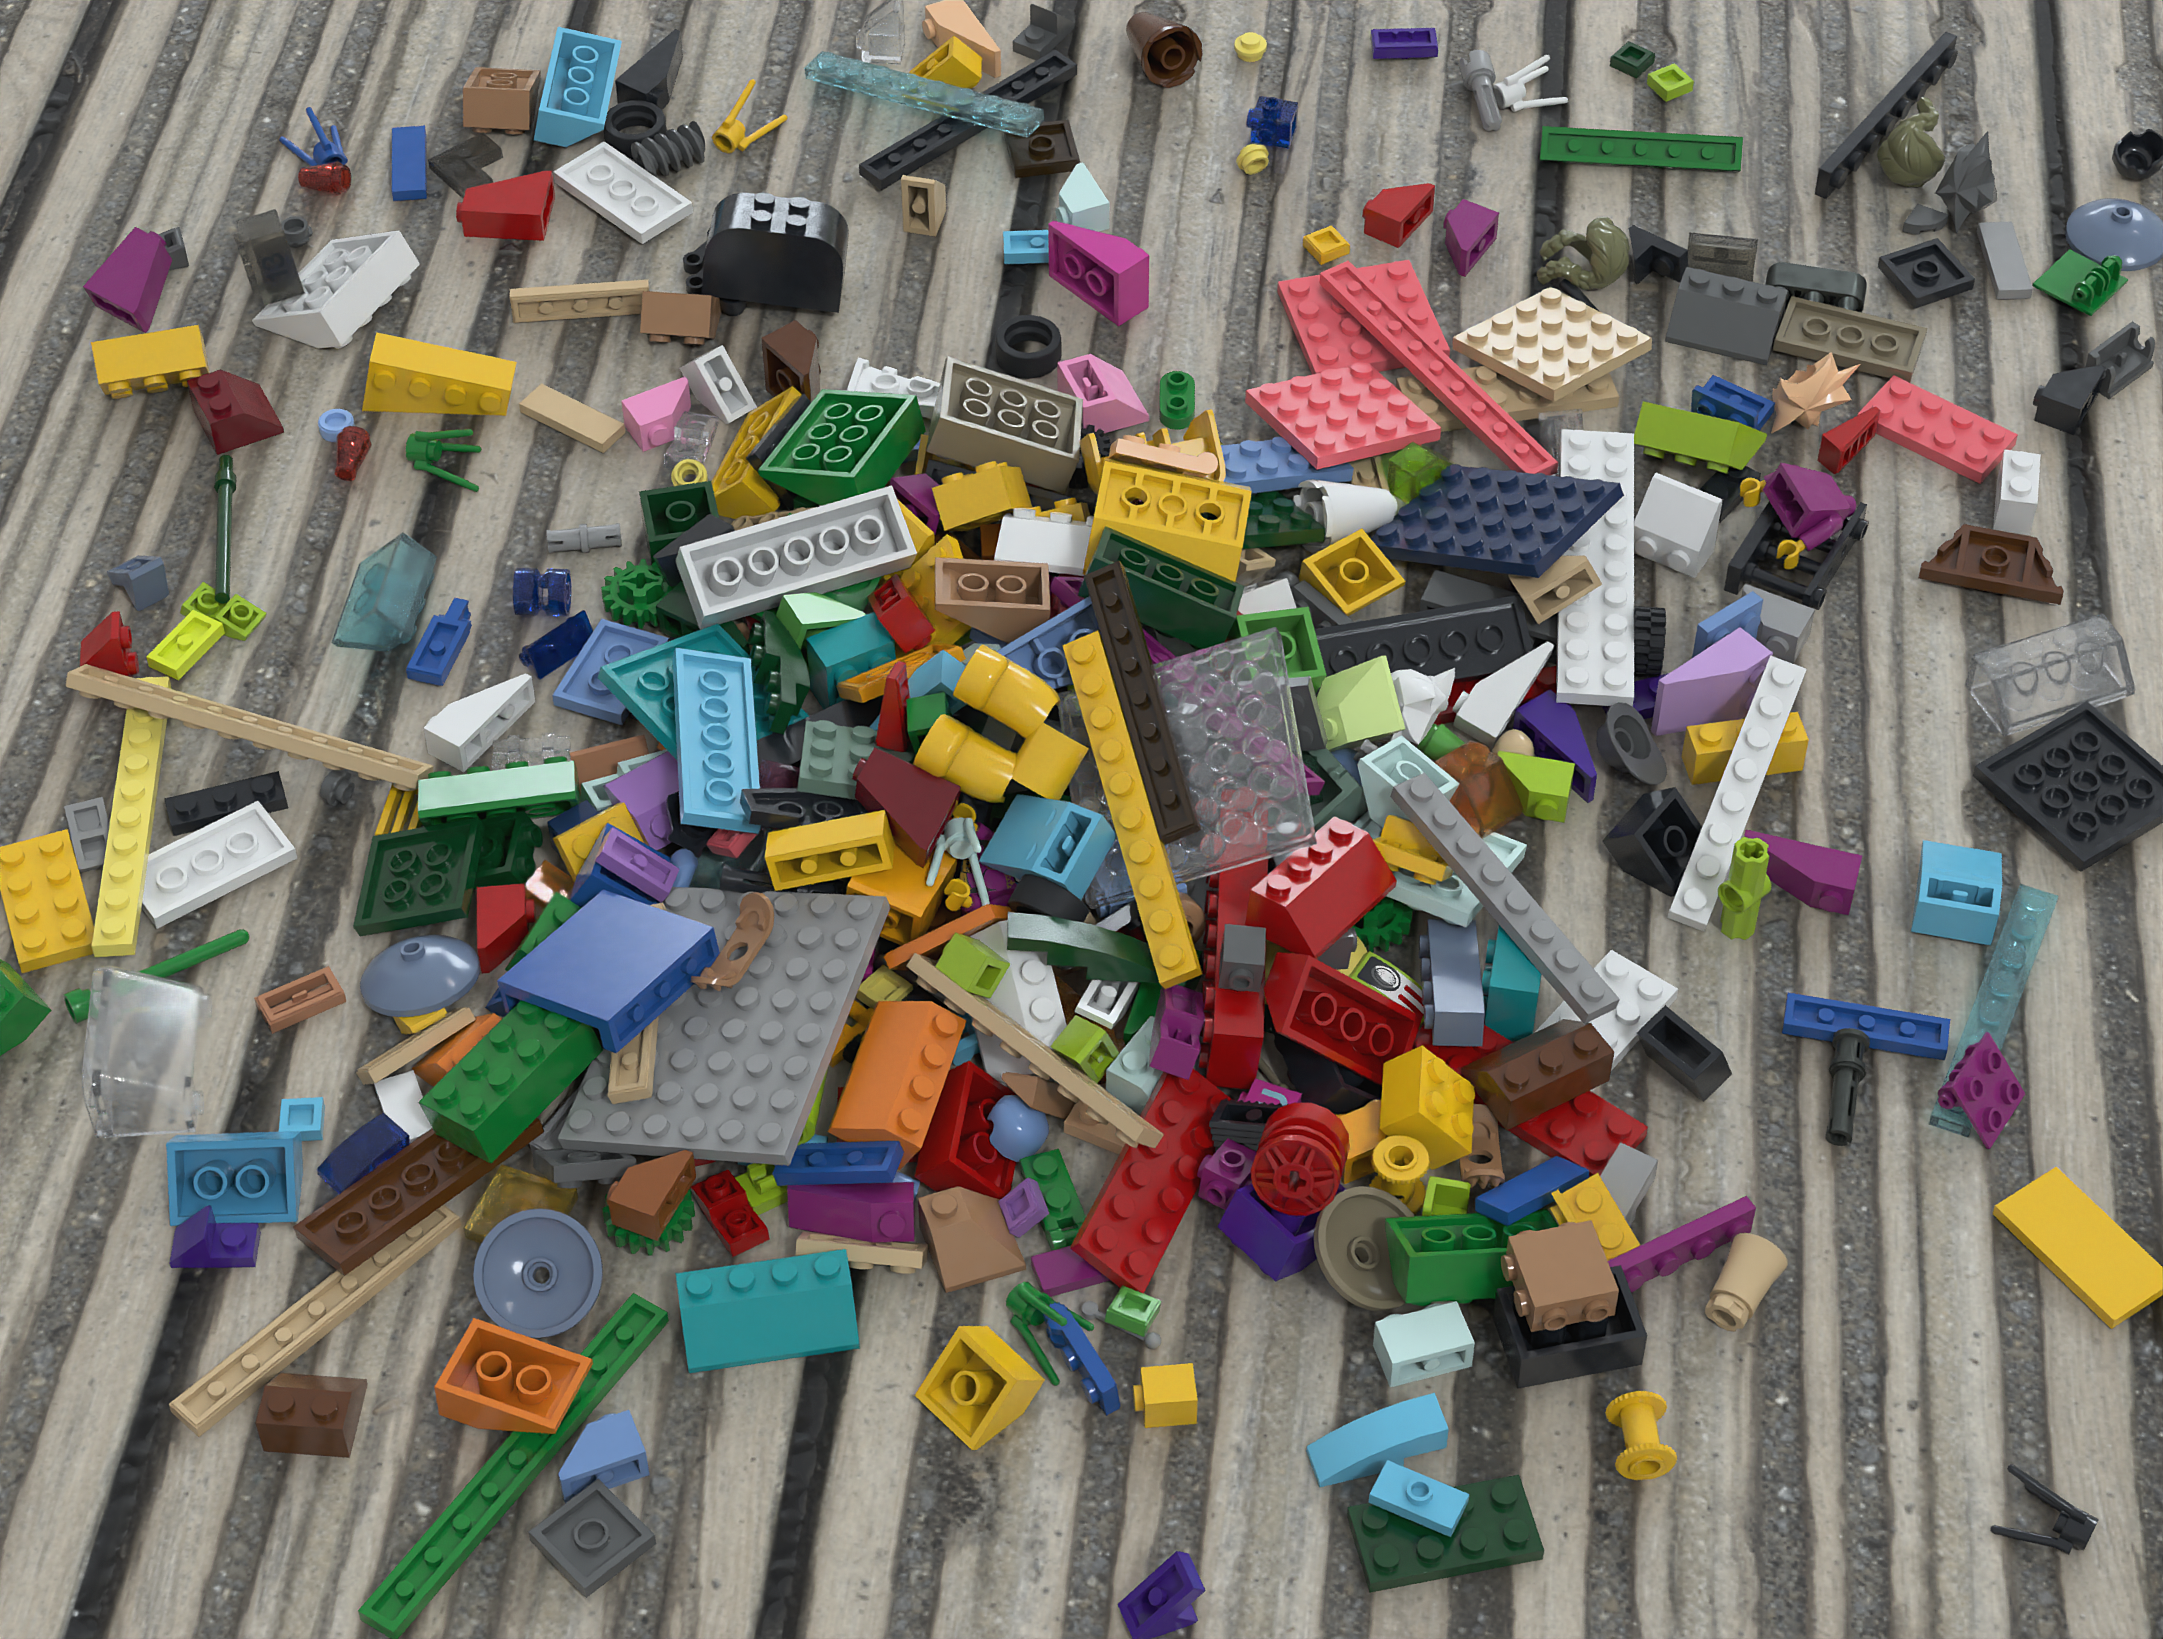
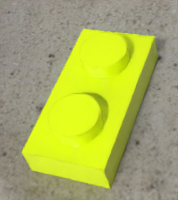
M192 610L146 656L148 666L179 681L225 634L223 623Z

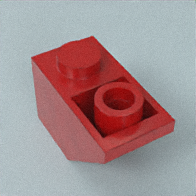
M120 611L111 612L81 641L80 666L87 664L133 678L134 674H139L137 652H130V648H132L130 626L123 625Z

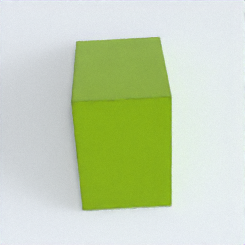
M1077 1015L1074 1016L1050 1046L1056 1053L1096 1083L1100 1081L1106 1073V1069L1120 1054L1105 1030Z

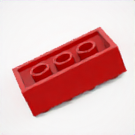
M1334 816L1250 890L1245 926L1266 928L1267 940L1295 954L1310 955L1318 959L1396 887L1397 880L1370 834L1354 826L1352 823Z
M1277 952L1263 990L1277 1033L1382 1087L1383 1064L1412 1050L1423 1018L1310 955Z

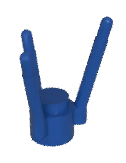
M307 107L306 113L320 140L314 146L313 158L287 138L281 136L279 141L310 165L314 173L322 171L326 175L336 174L348 162L347 157L343 153L337 127L335 125L330 127L333 142H330L312 108Z

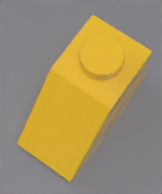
M952 36L909 71L908 93L912 96H960L968 88H974L981 80L982 57L957 37Z

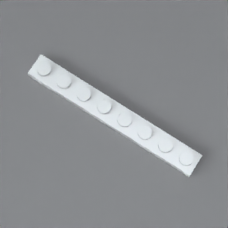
M1770 656L1667 918L1705 932L1718 898V887L1724 882L1731 865L1734 844L1742 837L1801 686L1806 668Z

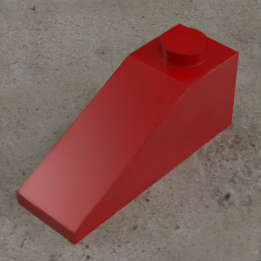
M897 574L867 596L878 620L905 654L911 649L918 651L931 641L932 636L930 634L936 631Z

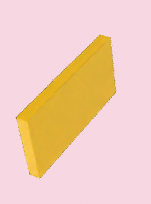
M2054 1167L1995 1205L1993 1215L2111 1329L2163 1295V1267L2057 1167Z

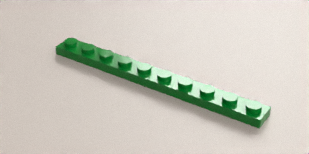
M635 1293L626 1300L581 1352L580 1355L593 1360V1365L556 1433L513 1431L358 1610L361 1621L390 1639H398L668 1324L667 1311Z

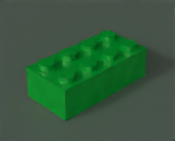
M521 1000L418 1103L436 1135L492 1164L603 1051V1048L592 1026Z

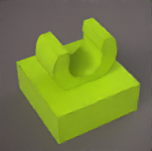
M753 1163L747 1166L746 1173L735 1177L746 1191L749 1205L757 1215L788 1202L787 1185L778 1186L772 1174L775 1168L774 1164Z

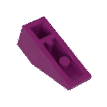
M1745 830L1744 837L1750 839L1760 838L1769 845L1767 852L1769 861L1766 874L1770 881L1809 907L1849 915L1862 855Z
M914 1182L787 1186L790 1228L867 1242H909L915 1240Z

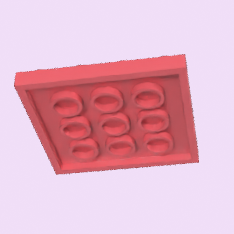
M1410 260L1357 268L1449 357L1450 348ZM1320 275L1278 282V295L1312 375L1322 373V371L1327 369L1352 366L1357 362L1369 363L1378 372L1405 367L1319 283Z
M1357 362L1352 366L1327 369L1322 371V373L1305 377L1296 376L1291 380L1274 384L1266 383L1261 385V387L1246 390L1245 403L1316 470L1440 440L1441 427L1369 363Z

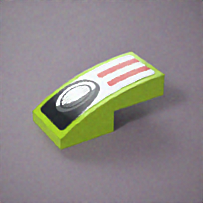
M1371 951L1365 953L1349 977L1422 1016L1421 1026L1424 1022L1425 1007L1422 1004V987L1405 972Z

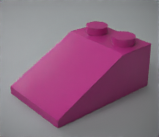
M1054 220L1048 223L1049 276L1117 326L1122 325L1149 308V255L1142 248H1138L1126 238Z

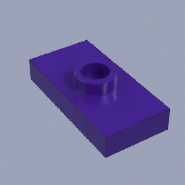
M1435 28L1371 30L1370 40L1373 59L1438 57Z

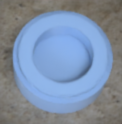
M332 409L319 417L320 435L326 441L342 442L349 439L355 432L354 418L347 410Z

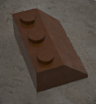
M1563 1019L1462 1067L1461 1073L1474 1086L1476 1093L1507 1131L1610 1080L1614 1050L1592 1023L1584 1024L1582 1021Z

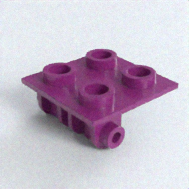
M1986 1032L1980 1042L1969 1045L1966 1048L1964 1057L1961 1061L1957 1062L1954 1070L1949 1074V1081L1939 1089L1938 1103L1945 1109L1962 1107L1986 1149H1990L2023 1099L2025 1092L1989 1032Z

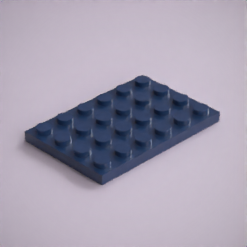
M1453 464L1442 469L1441 474L1429 485L1423 487L1412 501L1400 508L1393 521L1381 526L1371 540L1388 559L1539 578L1624 494L1620 483L1607 482L1601 479L1588 480L1572 476H1550L1543 473L1531 474L1516 472L1515 470L1503 471L1488 469L1487 467L1474 468Z

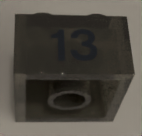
M276 209L237 220L239 232L233 234L254 296L261 294L264 305L304 294L305 292Z

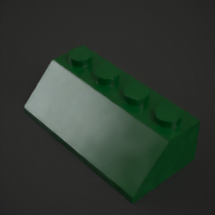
M1105 526L1085 575L1120 561L1125 568L1141 623L1154 628L1156 632L1164 637L1178 638L1189 643L1191 647L1199 652H1210L1218 656L1236 619L1245 586ZM1085 577L1078 592V596L1084 599L1090 596Z

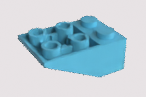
M1017 794L979 862L1019 880L1025 874L1045 878L1070 891L1081 900L1117 835L1104 816L1067 801Z
M1923 840L1911 932L1991 945L2000 911L2002 853Z

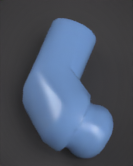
M680 849L672 855L670 860L671 864L679 868L672 887L689 888L698 866V860L690 850Z

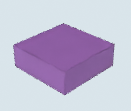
M1029 1177L998 1201L1010 1234L1018 1238L1050 1214L1038 1182Z

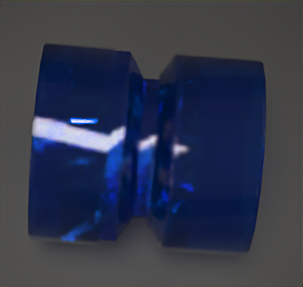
M538 568L515 569L513 578V607L515 615L537 616L541 610H544L547 616H569L572 599V582L569 569H547L544 574H541ZM543 589H548L547 597H543Z

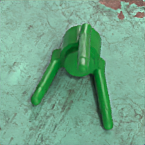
M471 429L436 432L416 431L410 434L406 443V458L410 462H415V470L427 471L474 492L479 491L478 485L431 465L433 461H439L442 451L480 453L482 450L480 446L441 443L440 440H437L472 436L473 431Z
M1029 1282L1020 1283L1012 1289L1006 1299L1007 1309L1014 1314L1010 1323L1021 1333L1051 1383L1057 1386L1060 1380L1028 1328V1325L1038 1326L1045 1321L1043 1314L1060 1326H1066L1067 1320L1049 1306L1050 1303L1058 1302L1054 1301L1047 1293H1041ZM1068 1309L1082 1328L1087 1331L1094 1330V1325Z

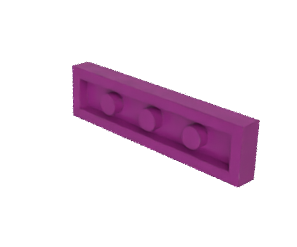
M1747 1196L1742 1197L1609 1260L1608 1264L1610 1267L1621 1265L1632 1293L1639 1289L1644 1282L1659 1275L1662 1277L1668 1276L1684 1263L1693 1259L1701 1260L1706 1258L1716 1248L1729 1242L1732 1243L1733 1238L1737 1234L1750 1233L1756 1207Z

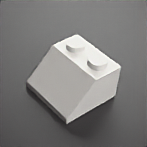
M1655 473L1634 521V553L1695 578L1714 552L1723 499Z

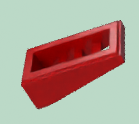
M1876 406L1822 434L1817 460L1833 474L1840 472L1875 436L1881 410Z
M898 661L895 663L886 677L875 742L879 747L898 752H906L911 744L908 734L906 699L910 698L906 663Z

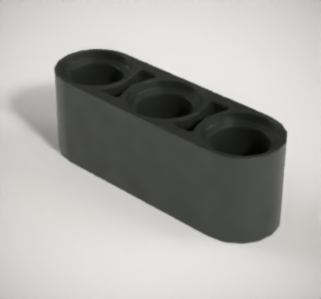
M1778 262L1769 267L1765 285L1788 290L1785 309H1787L1791 296L1857 312H1862L1864 309L1867 281L1863 276L1854 272Z

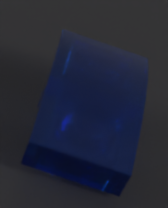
M382 1113L342 1142L317 1168L318 1175L340 1194L374 1170L376 1166L410 1144L409 1135L390 1117Z

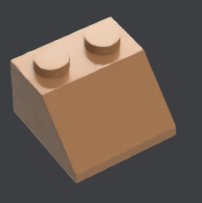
M643 291L640 333L650 335L649 341L670 343L671 336L684 337V344L705 345V339H715L722 311L720 308V298L711 295Z

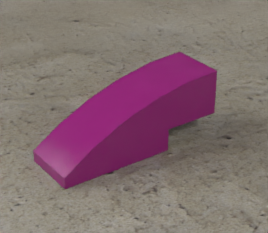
M1180 985L1167 989L1161 987L1152 1030L1149 1067L1189 1080L1200 1052L1199 1035L1205 1022L1202 993Z

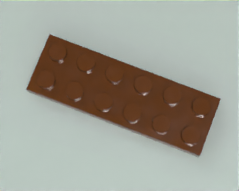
M536 1118L492 1164L436 1135L432 1128L293 1226L296 1236L302 1243L345 1276L543 1134L544 1129L541 1121Z

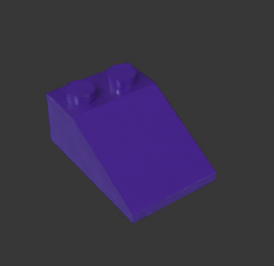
M1250 1184L1236 1190L1217 1227L1230 1238L1236 1247L1246 1253L1263 1273L1270 1276L1276 1282L1302 1271L1317 1259L1314 1247V1230L1321 1211L1307 1216L1288 1215L1279 1212L1261 1200L1253 1185ZM1339 1184L1336 1195L1346 1190V1188Z

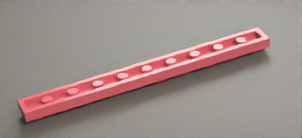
M1346 261L1320 273L1319 283L1511 470L1531 474L1543 473L1550 476L1557 473L1558 461L1353 264Z

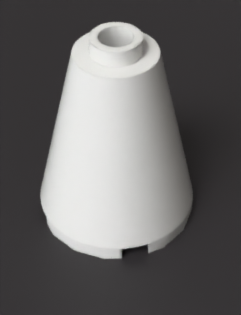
M1312 479L1301 482L1298 487H1303L1300 495H1294L1293 497L1296 506L1304 512L1311 514L1313 519L1326 528L1324 542L1302 545L1307 551L1312 553L1325 549L1361 528L1366 533L1377 530L1381 526L1393 521L1394 516L1397 514L1395 497L1387 489Z

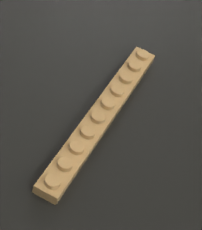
M85 664L67 673L66 687L79 690V694L83 697L93 699L103 697L113 700L114 705L121 708L133 709L137 707L147 710L148 714L155 718H174L183 721V725L189 728H208L218 731V735L223 738H242L253 741V746L260 749L270 750L276 748L287 751L288 756L294 759L308 760L311 758L323 762L324 767L332 770H352L358 772V776L366 780L375 781L382 779L392 782L393 786L400 790L414 791L418 789V780L428 779V774L433 772L434 766L91 665Z

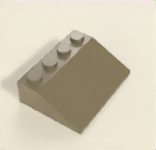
M947 356L929 428L927 452L943 459H953L969 464L973 468L992 461H996L997 464L1007 462L1008 466L1021 468L1025 482L1037 485L1044 490L1065 494L1079 462L1083 399Z

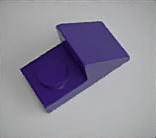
M211 1205L205 1206L175 1228L169 1262L170 1267H256L261 1235L259 1224L216 1223Z
M1176 1551L1117 1605L1132 1639H1152L1196 1623L1198 1618L1191 1603L1206 1590L1189 1553Z

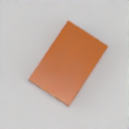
M986 904L886 953L884 959L891 970L909 971L910 969L906 966L914 953L938 960L942 956L944 947L952 939L955 932L970 937L999 921L1007 920L1008 912L1014 911L1008 906Z

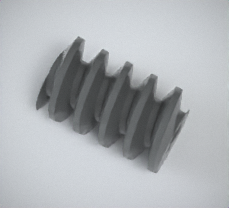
M695 121L690 122L689 126L685 124L680 125L677 131L669 129L665 135L659 133L654 135L653 139L645 138L641 144L634 142L631 145L634 162L656 178L657 169H659L664 177L669 175L668 165H671L675 172H679L681 170V160L688 168L692 167V156H695L699 163L705 161V140L699 125Z

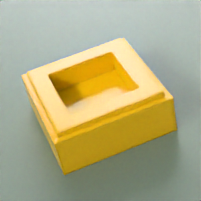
M1332 225L1303 236L1304 248L1320 265L1350 253V244Z

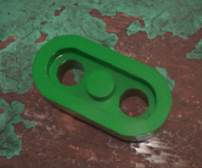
M1172 371L1165 374L1160 380L1159 419L1167 428L1174 430L1185 429L1189 427L1195 418V381L1188 373Z

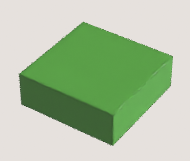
M1122 1285L1106 1311L1104 1322L1144 1337L1158 1315L1162 1301Z

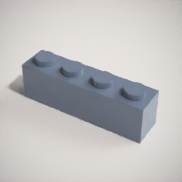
M1428 919L1427 935H1419L1420 979L1423 982L1422 1004L1425 1005L1424 1029H1432L1433 1045L1482 1046L1485 1011L1476 920H1472L1467 927L1447 923L1443 919Z

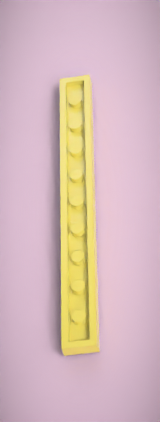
M169 677L135 678L171 689ZM137 707L126 710L92 940L94 957L135 955L167 725V719L152 717L148 714L147 710Z

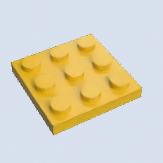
M947 534L900 577L936 630L930 634L932 639L927 645L934 642L953 645L971 629V626L935 610V557L963 559L958 540ZM895 641L896 658L906 655Z

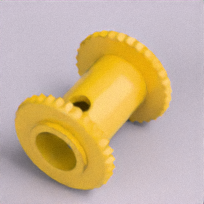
M1404 1135L1386 1137L1372 1151V1168L1375 1169L1374 1172L1378 1173V1176L1371 1180L1369 1187L1381 1189L1393 1196H1404L1399 1200L1413 1214H1416L1423 1207L1426 1190L1420 1178H1423L1429 1169V1152L1415 1138Z
M1649 1391L1629 1392L1612 1400L1606 1408L1605 1413L1608 1422L1619 1426V1428L1622 1427L1626 1450L1615 1459V1467L1619 1474L1628 1479H1654L1668 1473L1677 1463V1455L1672 1447L1660 1444L1656 1422L1665 1415L1667 1404L1664 1398L1656 1393Z

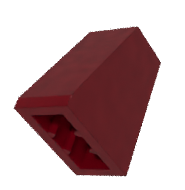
M874 747L868 760L861 758L854 770L852 780L857 782L855 798L869 813L885 810L894 841L916 865L924 868L958 805L961 786L941 777L933 776L913 764Z

